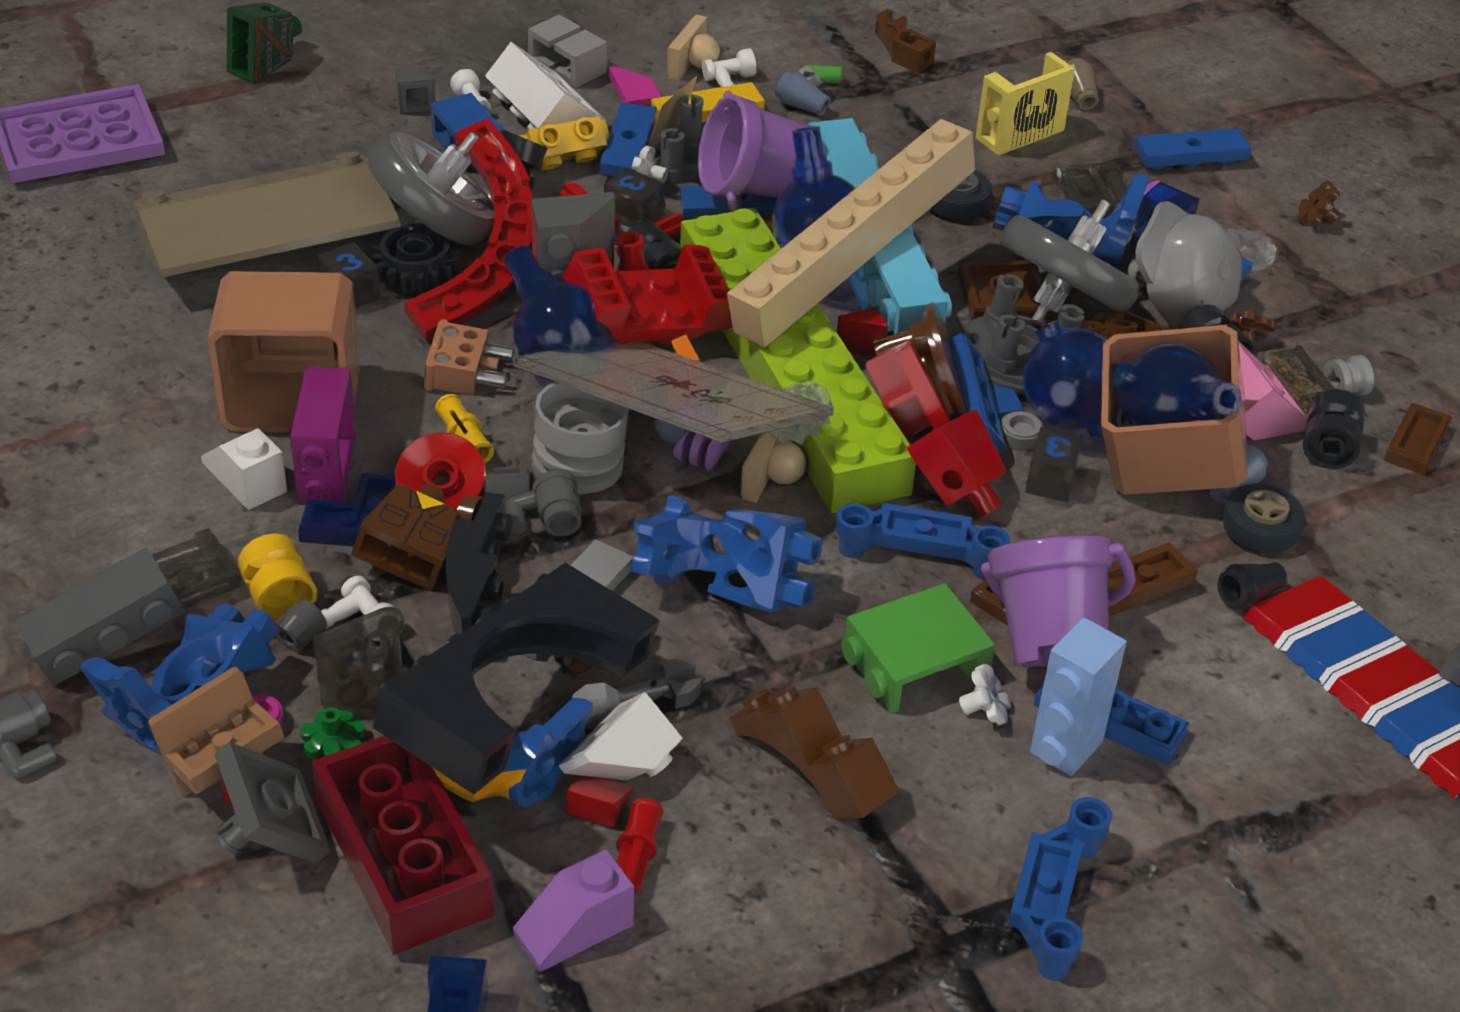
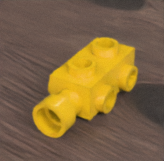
M600 116L590 118L582 117L579 120L555 125L547 124L540 128L530 129L524 135L519 136L548 148L541 165V170L546 171L562 166V161L575 159L576 163H585L597 159V154L607 145L606 141L609 139V131L606 121L600 119Z

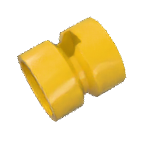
M276 533L262 535L252 540L242 549L238 557V568L257 610L266 611L272 620L276 622L300 599L315 603L317 588L291 538Z

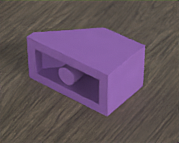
M605 849L559 871L515 924L513 935L538 971L542 972L633 926L634 885Z

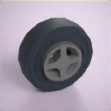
M975 170L930 209L943 217L951 219L979 217L988 210L993 193L991 182L984 174Z

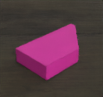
M616 66L609 67V78L622 103L651 106V99L662 97L651 77Z

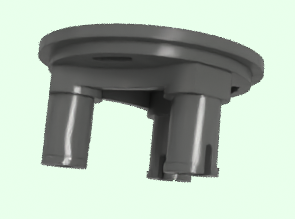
M688 95L680 98V124L676 128L664 129L660 134L661 142L653 147L655 148L654 161L656 165L668 168V176L664 183L651 180L649 184L658 192L680 200V187L702 186L698 171V154L704 128L702 125L704 100L698 95H691V104H689Z
M1006 274V277L1000 275L997 278V285L991 305L986 306L983 317L969 321L961 328L959 334L962 333L970 341L977 342V345L974 346L982 355L989 383L1013 389L1017 394L1025 395L1050 394L1065 388L1074 379L1078 367L1075 344L1084 320V311L1074 305H1063L1060 309L1055 329L1035 319L1017 315L1015 308L1020 291L1023 288V281L1013 274Z

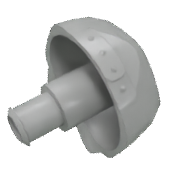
M1168 201L1157 204L1148 225L1138 240L1135 251L1136 258L1129 264L1128 276L1136 280L1140 284V288L1147 287L1151 302L1174 329H1178L1183 319L1200 306L1207 304L1215 305L1224 312L1237 300L1240 291L1242 255L1239 247L1229 233L1213 219L1198 214H1187L1181 208Z

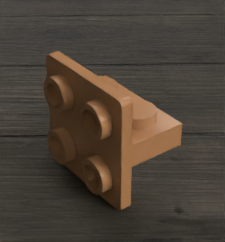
M237 667L227 670L151 717L148 721L174 784L183 796H188L192 792L197 795L223 778L214 754L229 742L262 754L265 750L285 738L279 722L253 700L244 674Z

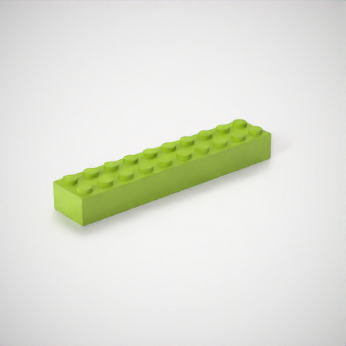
M756 208L737 209L733 212L712 216L705 215L696 219L681 221L680 245L682 247L683 245L708 247L729 291L782 249ZM818 303L765 348L733 332V328L722 330L757 390L832 415L788 426L787 441L801 448L805 454L807 462L805 471L831 514L837 513L842 506L851 503L867 506L912 495L916 462L906 449L910 444L888 410L884 409L882 401Z

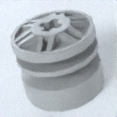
M558 382L547 385L537 395L535 404V435L531 465L536 477L552 470L567 471L576 479L578 494L580 495L597 493L613 486L622 475L629 408Z

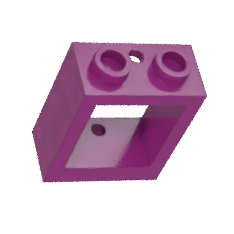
M306 367L290 435L298 505H344L357 438L351 369Z

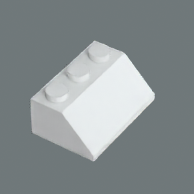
M513 42L509 43L485 75L495 86L492 92L508 105L512 102L513 105L509 109L523 121H531L527 126L529 129L540 128L547 124L555 125L575 121L582 117L590 118L600 116V119H604L607 127L610 125L557 72Z

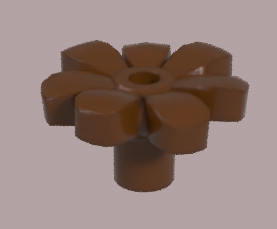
M1330 181L1321 183L1319 189H1314L1308 195L1309 199L1301 200L1297 219L1302 224L1309 222L1312 225L1320 223L1322 218L1329 224L1335 222L1340 212L1334 208L1333 202L1340 197V192Z
M1243 310L1242 315L1239 313L1226 315L1233 322V325L1237 326L1253 342V345L1255 336H1264V332L1275 331L1276 322L1265 316L1256 317L1255 311Z

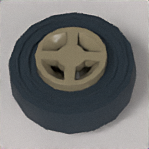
M1253 483L1240 486L1229 495L1222 514L1224 529L1229 536L1243 547L1258 552L1275 553L1289 549L1299 540L1305 524L1304 509L1297 498L1284 489L1269 484Z

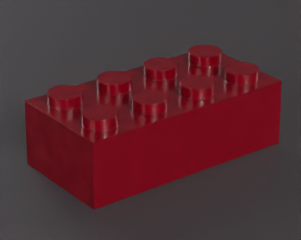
M386 736L312 761L317 803L393 955L494 916L492 874L431 766Z

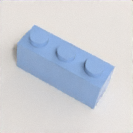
M1083 617L1052 648L1030 748L1032 754L1039 757L1046 764L1054 766L1072 777L1102 744L1127 643L1126 640Z

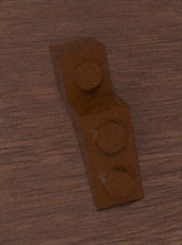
M790 685L773 694H770L768 689L760 690L742 701L744 709L729 718L737 736H749L759 739L777 749L793 762L814 785L835 819L864 818L900 792L873 738L851 740L849 735L842 736L817 687L797 690L795 685Z

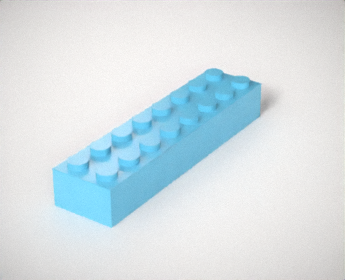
M853 118L808 123V125L815 126L821 136V141L813 139V151L822 153V161L818 177L811 191L807 194L818 218L879 170L877 157L875 154L870 153L865 134L859 132ZM912 224L847 278L862 310L876 307L887 322V337L909 330L910 324L922 321L923 312L927 311L928 303L934 302L937 305L944 322H946V317L951 315L950 296L941 289L936 269L929 266L923 245L918 244L913 235Z

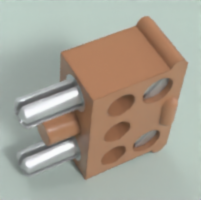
M443 319L438 323L425 362L424 387L427 391L437 389L474 396L477 384L504 388L507 382L506 373L497 372L499 359L512 361L515 350L510 346L488 343L489 330L448 323L447 320Z

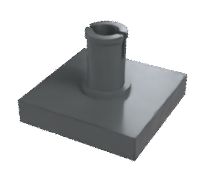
M231 742L214 754L235 811L232 817L217 826L215 830L216 834L220 835L217 838L227 851L238 854L252 841L317 863L331 851L300 769Z

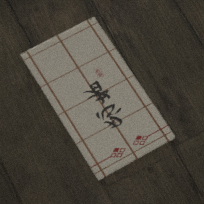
M616 339L513 357V366L719 442H726L833 416L834 407L643 342L619 343Z

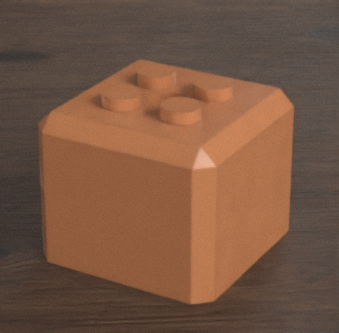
M230 271L220 280L207 339L221 425L232 432H251L259 428L262 432L291 433L306 367L351 369L355 407L360 357L353 282L342 273Z
M1227 325L1116 334L1103 343L1101 427L1112 483L1115 489L1124 495L1230 488L1237 487L1247 479L1245 393L1237 331ZM1154 396L1166 400L1172 406L1176 423L1117 427L1116 417L1125 403L1138 397Z

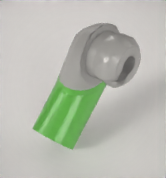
M806 65L798 70L816 87L823 83L841 84L842 66Z

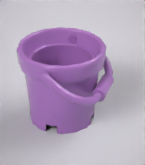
M726 91L723 98L717 102L710 112L703 128L698 154L700 182L706 193L718 197H727L730 212L742 209V194L799 201L801 199L797 196L798 192L808 194L818 177L822 153L813 151V139L821 141L820 133L815 126L799 123L759 109L754 101Z
M1059 536L1010 543L991 550L988 553L989 562L981 565V572L990 588L1004 603L1012 643L1014 666L1021 665V667L1026 668L1047 667L1052 648L1083 617L1109 631V606L1117 604L1128 596L1136 582L1133 563L1123 544L1113 543L1109 537ZM1115 556L1122 569L1124 579L1119 588L1108 594V570L1113 568Z

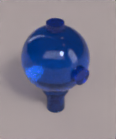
M819 126L804 127L792 131L796 156L794 160L795 166L792 168L793 181L780 193L772 214V229L780 249L855 189L849 181L833 174L832 162L827 161V156L824 154Z
M526 245L513 249L504 257L503 262L516 282L518 289L516 295L521 302L514 319L513 339L517 353L524 364L546 359H595L610 353L614 340L613 335L605 324L597 321L593 299L584 286L569 281H557L551 272H546L544 268L540 267L531 250Z
M1058 320L1035 331L1039 342L1031 350L1023 370V388L1028 403L1040 418L1053 426L1069 430L1086 428L1090 437L1103 433L1101 427L1103 343L1108 339L1095 331L1085 328L1062 329ZM1113 363L1115 394L1119 404L1125 391L1126 375L1122 366Z
M1165 343L1152 346L1139 353L1130 363L1122 362L1119 364L1112 378L1113 386L1118 388V409L1122 408L1124 419L1132 426V419L1138 425L1220 420L1233 414L1241 403V393L1238 387L1232 383L1223 382L1217 367L1205 354L1184 344Z

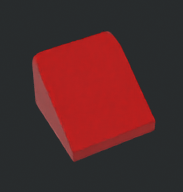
M876 307L838 316L837 334L848 351L852 354L876 357L873 340L885 338L888 333L887 322Z
M581 776L567 791V814L615 829L633 793V786L607 778Z

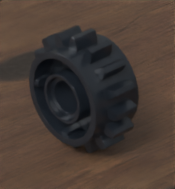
M406 224L394 228L380 238V245L373 246V255H371L373 273H376L378 282H384L387 289L396 294L417 297L452 280V276L459 275V247H455L454 241L439 235L423 224Z

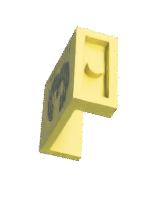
M1049 52L1045 55L1042 76L1013 85L996 72L985 75L975 138L999 156L1064 131L1075 68L1054 53Z

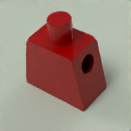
M976 409L936 428L906 447L911 457L947 505H951L967 496L979 518L1002 506L990 482L1005 474L1006 468Z

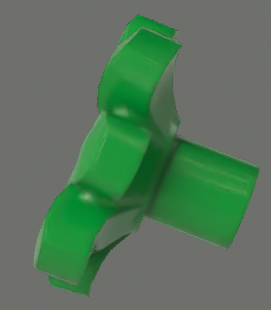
M334 707L319 711L314 715L315 723H304L301 727V739L306 741L304 751L310 759H317L323 753L325 757L361 744L359 739L366 735L363 721H353V713L346 710L339 711Z

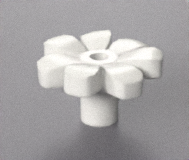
M645 146L640 151L639 157L635 156L631 168L636 171L632 175L634 176L632 177V183L635 184V187H639V183L643 181L645 182L644 188L648 189L651 180L664 183L667 179L668 168L656 165L654 161L655 148ZM631 189V191H632V192H635V193L641 194L642 189H641V190H632V189Z
M982 664L972 672V680L976 686L974 691L959 698L960 706L966 715L981 709L986 711L990 722H996L999 726L1008 721L1007 710L1011 708L1009 694L1000 692L1002 685L995 676L993 668L988 664Z

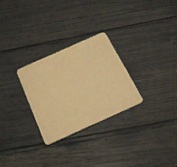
M697 76L661 106L648 146L654 147L661 142L660 134L664 129L676 128L680 124V98L688 95L690 100Z

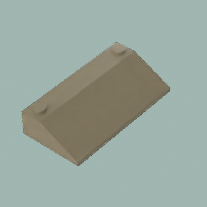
M344 152L338 154L336 160L169 194H166L163 190L149 191L141 195L142 199L132 201L141 247L162 278L401 227L400 219L388 194L370 172L367 158L364 155H360L359 152Z

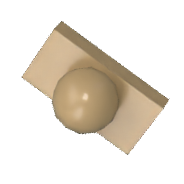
M697 14L693 16L668 47L667 75L669 79L680 81L692 65L702 69L703 60L711 59L712 62L718 61L720 47L715 38L707 34V17Z
M788 427L760 434L742 465L740 495L743 500L756 503L769 479L777 484L790 485L804 475L807 465L806 457L801 448L792 442H787Z

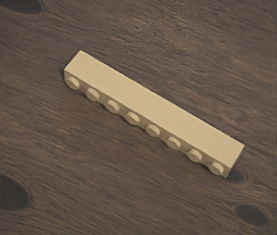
M940 119L727 293L733 332L764 348L975 171L973 132Z

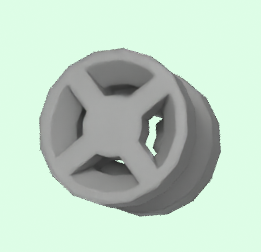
M1363 355L1351 356L1347 361L1341 359L1328 360L1323 369L1325 390L1341 389L1349 391L1356 396L1369 395L1374 386V373L1370 361Z

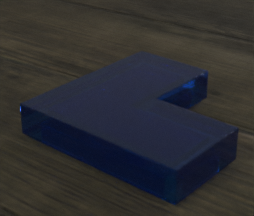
M361 473L353 503L307 500L298 529L299 542L354 547L363 520L397 486L395 476Z

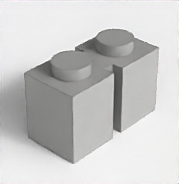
M560 14L528 28V53L557 72L573 87L577 88L607 73V42L586 29L581 31L579 25Z

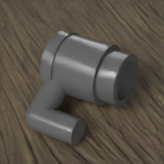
M552 470L541 474L534 481L532 491L511 497L505 502L506 513L512 516L511 533L515 535L526 531L527 524L524 512L538 508L540 520L551 535L559 537L568 536L576 532L581 525L582 507L576 479L571 473L564 470Z
M34 689L22 694L15 692L0 699V759L9 774L14 778L25 777L57 760L54 750L49 743L25 754H22L17 747L18 744L38 735V730L51 724L48 710L42 698Z

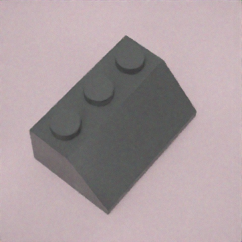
M614 192L531 199L533 299L540 328L577 325L583 322L577 307H575L573 297L569 293L567 283L562 277L576 252L594 248H605L614 268Z

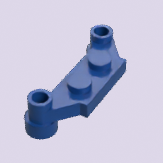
M851 503L844 505L838 510L836 531L839 535L838 549L845 557L858 558L865 553L866 548L879 546L963 560L973 566L974 575L982 580H985V577L981 572V565L989 562L988 553L996 547L1010 544V536L1005 530L997 526L976 528L971 524L972 517L883 503L882 509L873 512L862 504Z
M1084 797L1076 800L1071 806L1068 822L1043 835L1032 832L1010 912L1008 926L1016 927L1020 930L1038 960V971L1043 977L1052 981H1059L1067 977L1071 964L1079 957L1083 942V933L1080 927L1075 922L1067 919L1066 914L1080 859L1095 856L1099 850L1101 840L1109 832L1112 812L1107 804L1096 798Z

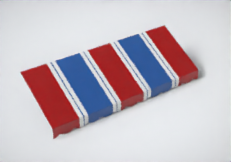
M1322 575L1255 603L1250 607L1243 620L1253 623L1256 631L1265 637H1269L1271 643L1277 649L1286 651L1289 659L1297 665H1302L1305 672L1311 678L1320 680L1323 688L1330 694L1337 695L1340 702L1346 708L1355 710L1362 722L1374 726L1375 732L1381 738L1391 741L1395 750L1401 755L1409 756L1412 764L1417 769L1429 773L1430 779L1437 786L1446 788L1453 800L1460 793V688L1456 684L1440 676V671Z

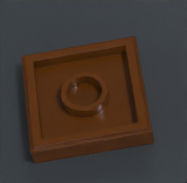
M1030 261L959 263L958 277L971 320L983 317L986 306L991 305L997 285V278L1000 275L1006 277V274L1016 275L1023 281V288L1020 291L1015 308L1017 315L1033 318L1040 306V303L1035 301L1034 297L1043 284L1038 266ZM1051 309L1048 310L1043 320L1051 319Z

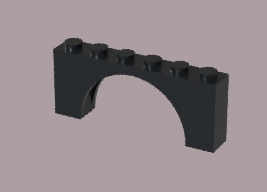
M565 562L549 574L544 573L540 575L533 585L520 594H512L504 605L492 613L483 614L473 626L463 633L452 635L444 646L429 656H421L413 667L397 678L391 677L386 680L376 695L375 702L378 707L373 729L474 795L506 769L516 733L515 728L501 719L487 705L478 691L473 676L479 670L490 663L510 656L550 654L585 661L623 678L648 658L660 620Z

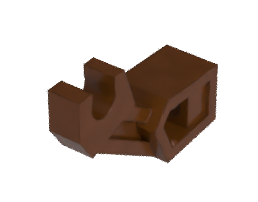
M886 9L877 14L875 33L878 34L891 54V62L917 73L934 63L936 41L912 29H906L907 17L902 16L894 20L892 19V10Z

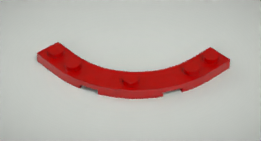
M489 118L456 131L455 143L457 146H460L470 132H473L479 138L467 154L471 157V163L483 178L490 192L495 214L493 230L488 240V246L480 259L476 258L466 270L452 280L404 302V313L426 341L434 337L439 321L445 319L448 323L461 325L493 305L516 280L526 263L531 249V199L533 197L529 186V176L519 156Z

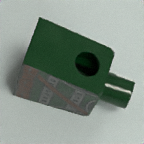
M265 2L227 8V72L251 83H256L290 62L293 57V37L300 35L302 32L300 20L292 15L291 12Z

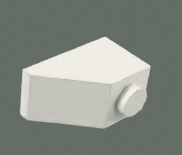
M259 428L222 444L201 456L202 463L248 510L287 492L282 451Z
M643 692L620 703L558 766L565 774L625 781L644 773L652 777L662 771L672 761L673 757L669 752L683 738L647 693Z

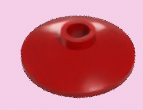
M432 433L413 441L402 452L395 471L397 485H405L418 492L422 486L427 484L439 487L445 494L444 504L453 507L456 511L460 501L466 495H480L484 487V478L486 477L485 463L479 450L467 439L451 433ZM440 476H446L450 479L449 483L444 485H436L434 481Z

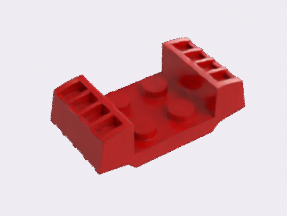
M683 245L675 269L615 271L605 248L582 250L574 254L562 276L567 283L569 293L573 297L575 307H577L580 313L581 320L587 329L588 336L613 337L619 343L674 340L683 335H687L688 339H696L706 332L733 328L727 296L729 288L726 286L709 248L705 246Z

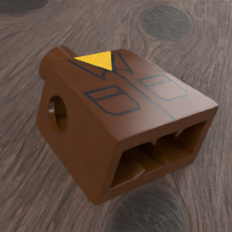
M397 485L363 520L351 556L432 592L446 558L448 541L457 512L453 507L444 504L445 494L435 485H424L419 492L405 485Z

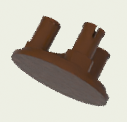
M934 302L927 304V311L923 312V320L910 324L909 330L880 340H873L875 352L878 356L911 339L950 413V421L967 413L949 343L950 335L942 315Z

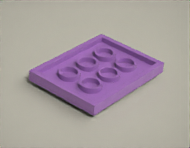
M139 84L0 108V151L11 184L165 155L163 140Z

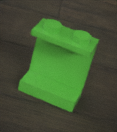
M946 583L847 616L845 638L841 641L842 652L846 661L851 666H856L864 677L870 694L874 698H879L890 714L899 711L903 684L956 665L960 666L974 684L972 672L982 664H988L992 667L995 650L993 641Z

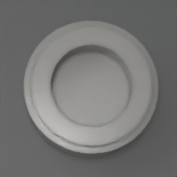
M1016 411L1002 418L1000 426L1007 447L1014 450L1027 451L1036 448L1041 443L1043 423L1035 415Z

